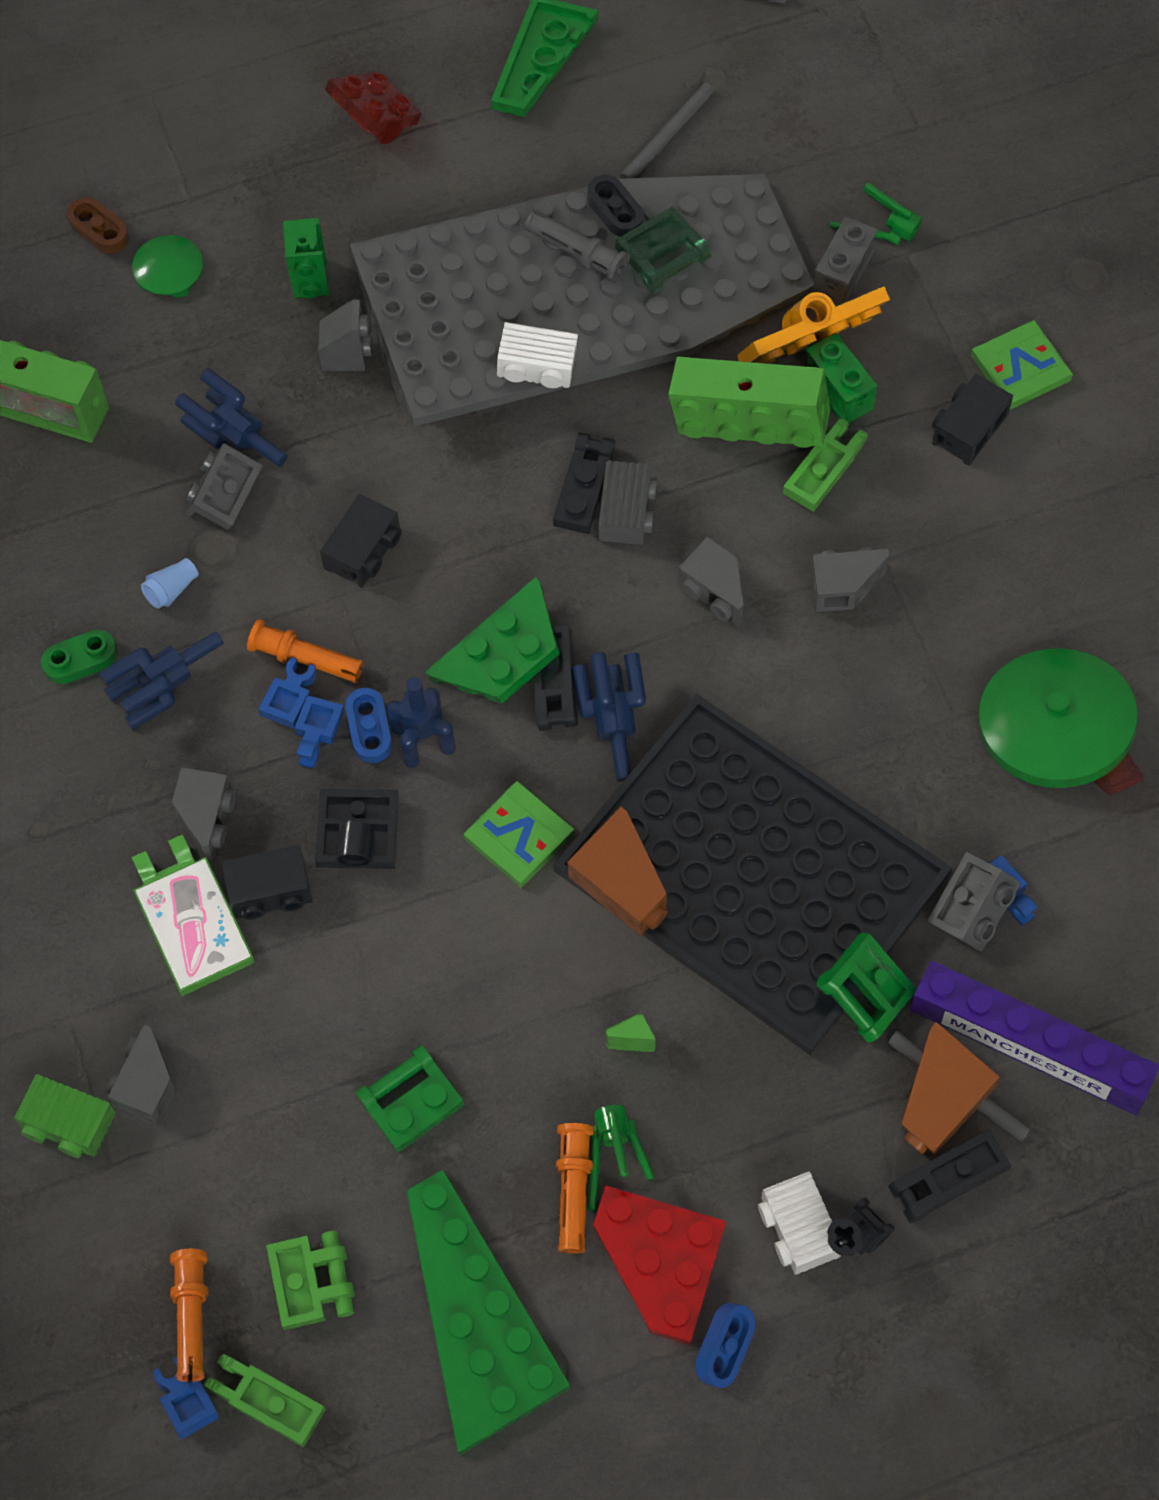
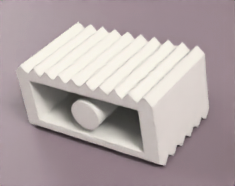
M505 322L497 358V376L500 378L504 377L511 382L527 380L529 383L532 381L536 384L541 383L548 388H559L561 386L569 388L577 351L578 334Z
M809 1171L763 1189L761 1197L763 1202L758 1204V1210L766 1228L774 1226L780 1240L775 1242L774 1245L779 1260L784 1267L791 1265L794 1275H798L801 1272L841 1257L828 1244L827 1229L832 1220Z

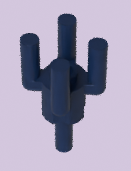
M206 368L201 373L200 380L211 387L205 395L209 401L216 405L211 413L186 394L182 393L178 396L175 405L185 412L181 423L214 448L219 449L226 442L238 451L248 449L251 446L278 467H281L286 462L288 455L259 434L262 429V423L242 407L245 401L244 394L210 368Z
M215 631L181 653H178L176 649L169 646L156 655L151 656L146 648H138L98 674L103 683L108 686L104 689V692L111 702L140 685L141 688L119 702L124 712L128 715L124 719L133 731L173 706L175 697L171 690L191 678L187 666L224 643L220 635Z
M636 652L624 655L629 692H625L621 666L619 664L608 666L606 653H594L590 655L597 696L592 699L587 665L579 664L572 667L579 714L583 718L595 717L598 737H601L602 740H610L616 780L623 782L631 773L626 737L636 733L633 708L641 707L646 703L640 656Z
M409 678L406 682L407 691H405L403 700L401 702L391 701L387 709L392 732L396 735L403 734L400 743L404 763L407 767L413 768L419 764L417 744L420 739L428 738L432 735L438 736L440 749L446 755L454 753L456 745L452 724L442 719L443 712L439 691L436 688H428L426 691H423L422 681L419 678Z

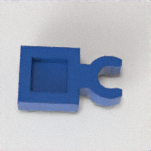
M292 657L286 665V680L274 678L258 710L260 716L295 729L307 695L311 696L310 690L305 689V687L310 686L315 681L316 669L315 665L310 664L306 673L298 675L295 672L299 665L297 659Z
M176 1357V1358L173 1359V1360H174V1363H175V1365H176V1367H177V1357ZM158 1368L153 1370L158 1387L168 1393L159 1399L181 1440L219 1419L218 1413L200 1381L181 1382L177 1380L176 1375L168 1379L162 1376Z

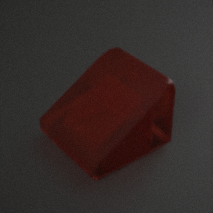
M1127 753L1118 766L1093 782L1107 794L1112 795L1142 782L1144 778Z

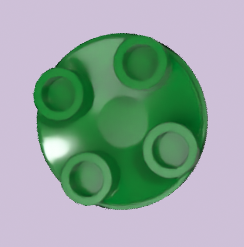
M164 235L149 240L136 252L132 263L133 275L140 289L157 295H172L175 298H182L188 295L190 287L199 279L203 270V257L199 248L189 239L177 235Z

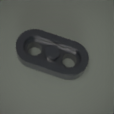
M599 175L593 178L588 185L587 201L609 231L622 238L638 234L642 228L643 210L617 178L610 175Z

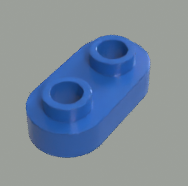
M372 688L357 689L346 700V712L354 752L360 760L366 763H378L386 759L392 750V740L384 700L381 694ZM364 708L373 710L369 715L360 714V711ZM371 742L380 744L373 750L367 748V745Z
M725 1303L716 1311L696 1359V1373L703 1384L725 1388L735 1380L755 1331V1318L750 1308L745 1305Z

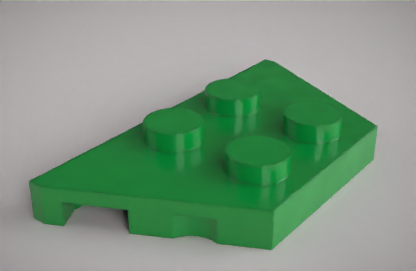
M535 577L425 672L428 678L433 683L439 684L441 681L457 686L459 691L472 695L481 694L486 699L503 703L548 665L560 652L553 633V625L540 581Z

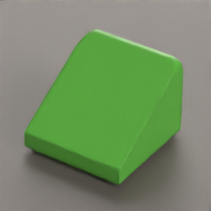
M639 1013L607 1028L605 1031L608 1049L642 1052L655 1051L656 1040L643 1014Z

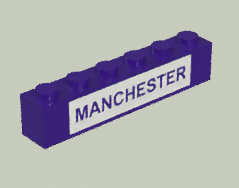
M932 960L918 986L911 1005V1012L935 1023L937 1022L939 1025L1136 1116L1144 1104L1159 1070V1064Z

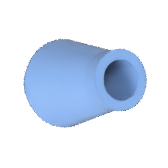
M184 558L176 564L147 575L146 581L141 584V590L148 602L155 608L169 607L199 574L195 565L189 559Z

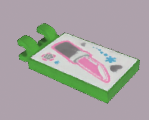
M182 834L168 841L177 860V864L156 873L146 851L131 858L144 884L133 889L178 990L181 996H184L255 963L207 858L204 857L195 861Z

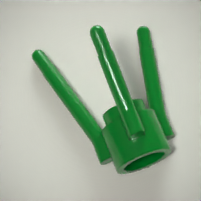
M866 183L863 191L892 211L886 223V227L891 229L890 233L878 230L874 238L887 240L897 246L901 239L910 243L916 235L923 217L901 206L872 184ZM830 222V227L833 229H838L841 225L840 222Z
M609 1105L594 1112L596 1125L593 1126L594 1134L591 1136V1161L593 1162V1169L589 1177L588 1208L590 1211H595L597 1207L601 1141H603L604 1146L614 1147L620 1176L625 1178L628 1175L623 1144L629 1138L648 1181L654 1180V1174L636 1133L634 1120H628L626 1107L622 1105Z

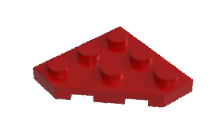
M605 1186L593 1224L594 1230L608 1252L626 1290L631 1295L642 1315L646 1327L652 1334L691 1345L726 1221Z

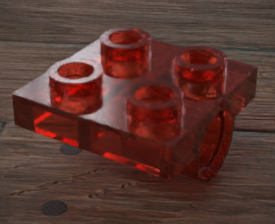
M380 71L330 78L325 88V91L365 132L371 133L381 144H388L394 141L400 135L403 127L417 125L421 117V113L411 104L410 99L403 95L390 82L389 78Z

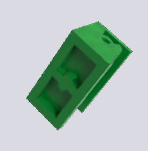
M319 218L283 221L285 257L294 298L313 299L318 296L329 295L324 267L327 266V258Z
M837 333L806 349L808 354L807 367L824 368L830 409L838 419L842 418L850 423L874 409L877 384Z

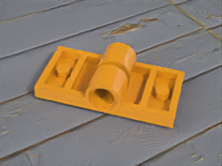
M883 286L835 307L832 299L826 294L820 292L810 293L785 313L782 320L783 330L753 342L740 352L737 357L740 362L771 364L776 361L775 359L783 356V351L785 350L788 356L806 349L807 345L817 341L816 337L819 338V341H822L835 333L840 334V331L849 327L848 323H850L852 328L869 322L872 320V317L882 313L880 307L890 300L888 293Z

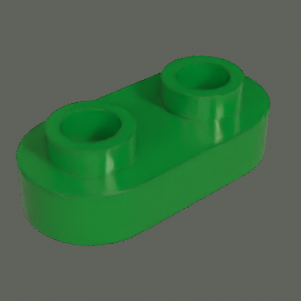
M92 630L50 646L42 655L41 666L46 677L51 682L67 684L111 666L117 658V647L113 637L108 632ZM94 644H102L97 650L90 649ZM60 657L66 658L65 661L60 664L54 663V661Z

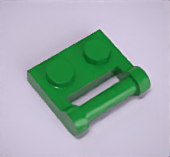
M860 933L835 965L824 972L816 983L825 995H831L859 1027L858 1033L866 1042L878 1039L917 991V988L870 933ZM848 977L877 1009L872 1017L843 985Z
M422 1045L411 1052L412 1057L367 1088L364 1085L354 1092L361 1105L397 1153L464 1106L463 1099ZM421 1069L428 1078L386 1108L382 1109L377 1103L379 1099Z

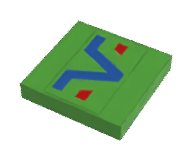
M1035 320L977 346L971 352L972 359L986 379L1013 395L1010 410L1070 382L1073 375Z
M516 781L463 834V837L467 843L522 888L572 838L575 832L574 828Z

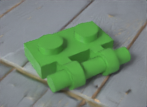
M338 1231L323 1233L321 1237L324 1248L315 1251L311 1250L308 1235L266 1245L281 1324L284 1331L326 1321L322 1304L335 1302L338 1317H347L354 1314L352 1298L355 1297L353 1283L348 1282L344 1262L348 1258L345 1246L340 1245ZM328 1266L331 1285L319 1288L315 1268Z

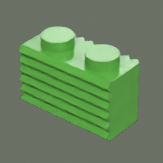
M36 1074L14 1120L22 1128L21 1134L34 1142L43 1144L45 1138L59 1143L57 1148L69 1156L80 1158L82 1153L95 1157L116 1113L107 1101Z

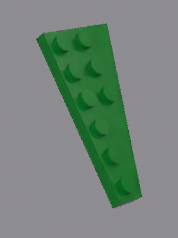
M441 1170L407 1190V1196L457 1450L460 1456L570 1389V1384L446 1174Z

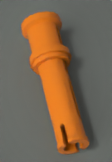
M257 619L249 634L247 642L248 651L254 653L258 650L277 657L278 662L288 663L293 657L297 659L298 663L310 666V664L315 665V669L349 680L354 684L359 681L363 670L359 668L364 667V660H358L301 640L295 631L288 629L285 632L266 625L265 620Z
M564 1123L557 1126V1133L561 1135L560 1159L556 1160L557 1172L561 1174L558 1251L567 1254L585 1253L587 1174H590L593 1169V1162L589 1160L590 1136L594 1134V1127L583 1123Z
M193 1248L177 1250L170 1255V1264L174 1266L175 1285L170 1289V1297L173 1303L177 1304L176 1378L181 1382H188L189 1364L192 1365V1382L200 1381L205 1377L203 1371L202 1303L206 1301L209 1295L208 1287L204 1285V1265L208 1262V1254L203 1250Z

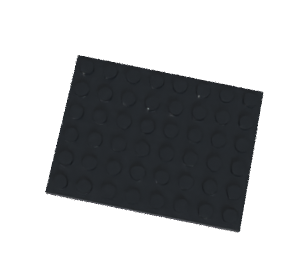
M698 694L693 697L553 865L555 873L599 903L569 878L567 862L620 807L625 809L667 893L666 910L668 912L666 917L654 930L648 928L642 935L809 1055L813 1053L844 1013V1010L831 995H825L816 983L819 977L835 965L860 933H870L882 949L889 954L952 871V867ZM849 977L843 983L854 997L860 992V989Z

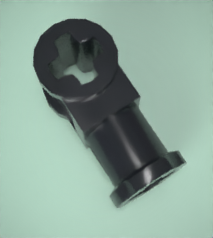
M864 1197L842 1218H838L830 1224L827 1229L828 1244L838 1255L852 1256L857 1252L860 1255L866 1252L871 1254L889 1238L896 1227L892 1223L886 1224L869 1207L870 1201ZM844 1240H846V1241L848 1242V1243H846V1244H844V1245H841V1244H840V1242H842V1241H844Z

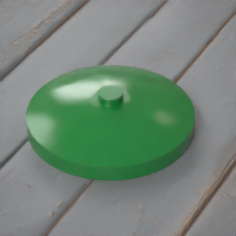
M1072 649L1034 651L1007 663L987 684L979 708L980 734L990 756L1012 776L1042 787H1075L1103 777L1117 767L1125 758L1136 735V700L1124 677L1110 664L1098 657Z

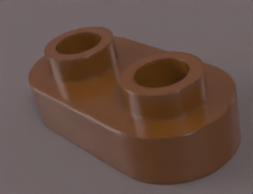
M82 197L74 200L69 205L67 217L71 228L103 253L113 254L120 252L127 246L129 234L125 222L97 200L90 197ZM90 218L89 221L83 222V220Z

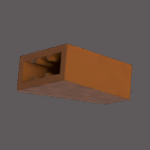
M620 807L567 862L568 875L571 880L641 936L648 928L652 930L657 928L666 917L668 912L666 910L667 893L628 812Z
M937 1022L930 1029L902 1121L903 1129L908 1132L903 1139L921 1155L928 1150L934 1156L937 1155L1000 1083V1077Z

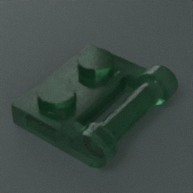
M673 206L616 239L615 249L619 253L624 251L630 254L629 264L642 277L644 285L650 292H655L662 288L666 280L694 263H703L712 256L711 249L706 241ZM684 244L690 248V250L658 269L652 265V263Z

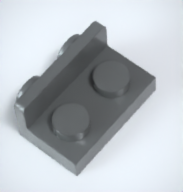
M224 443L216 453L209 451L199 468L204 473L200 483L194 481L185 495L184 501L189 504L184 515L191 518L197 512L229 530L233 526L263 465Z
M966 852L927 922L976 950L982 951L987 942L994 936L996 926L1005 910L1014 901L1020 882L1003 870Z

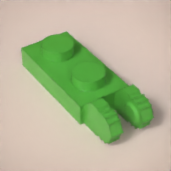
M842 418L839 419L829 433L825 435L823 447L814 446L783 486V494L814 512L854 461L855 456L864 446L868 434L860 429L847 446L843 445L839 441L846 434L849 423Z
M221 1354L217 1361L221 1368L243 1379L235 1391L226 1387L219 1380L211 1379L210 1377L206 1379L203 1387L228 1401V1404L234 1409L304 1448L326 1410L325 1407L252 1365L247 1367L231 1357Z

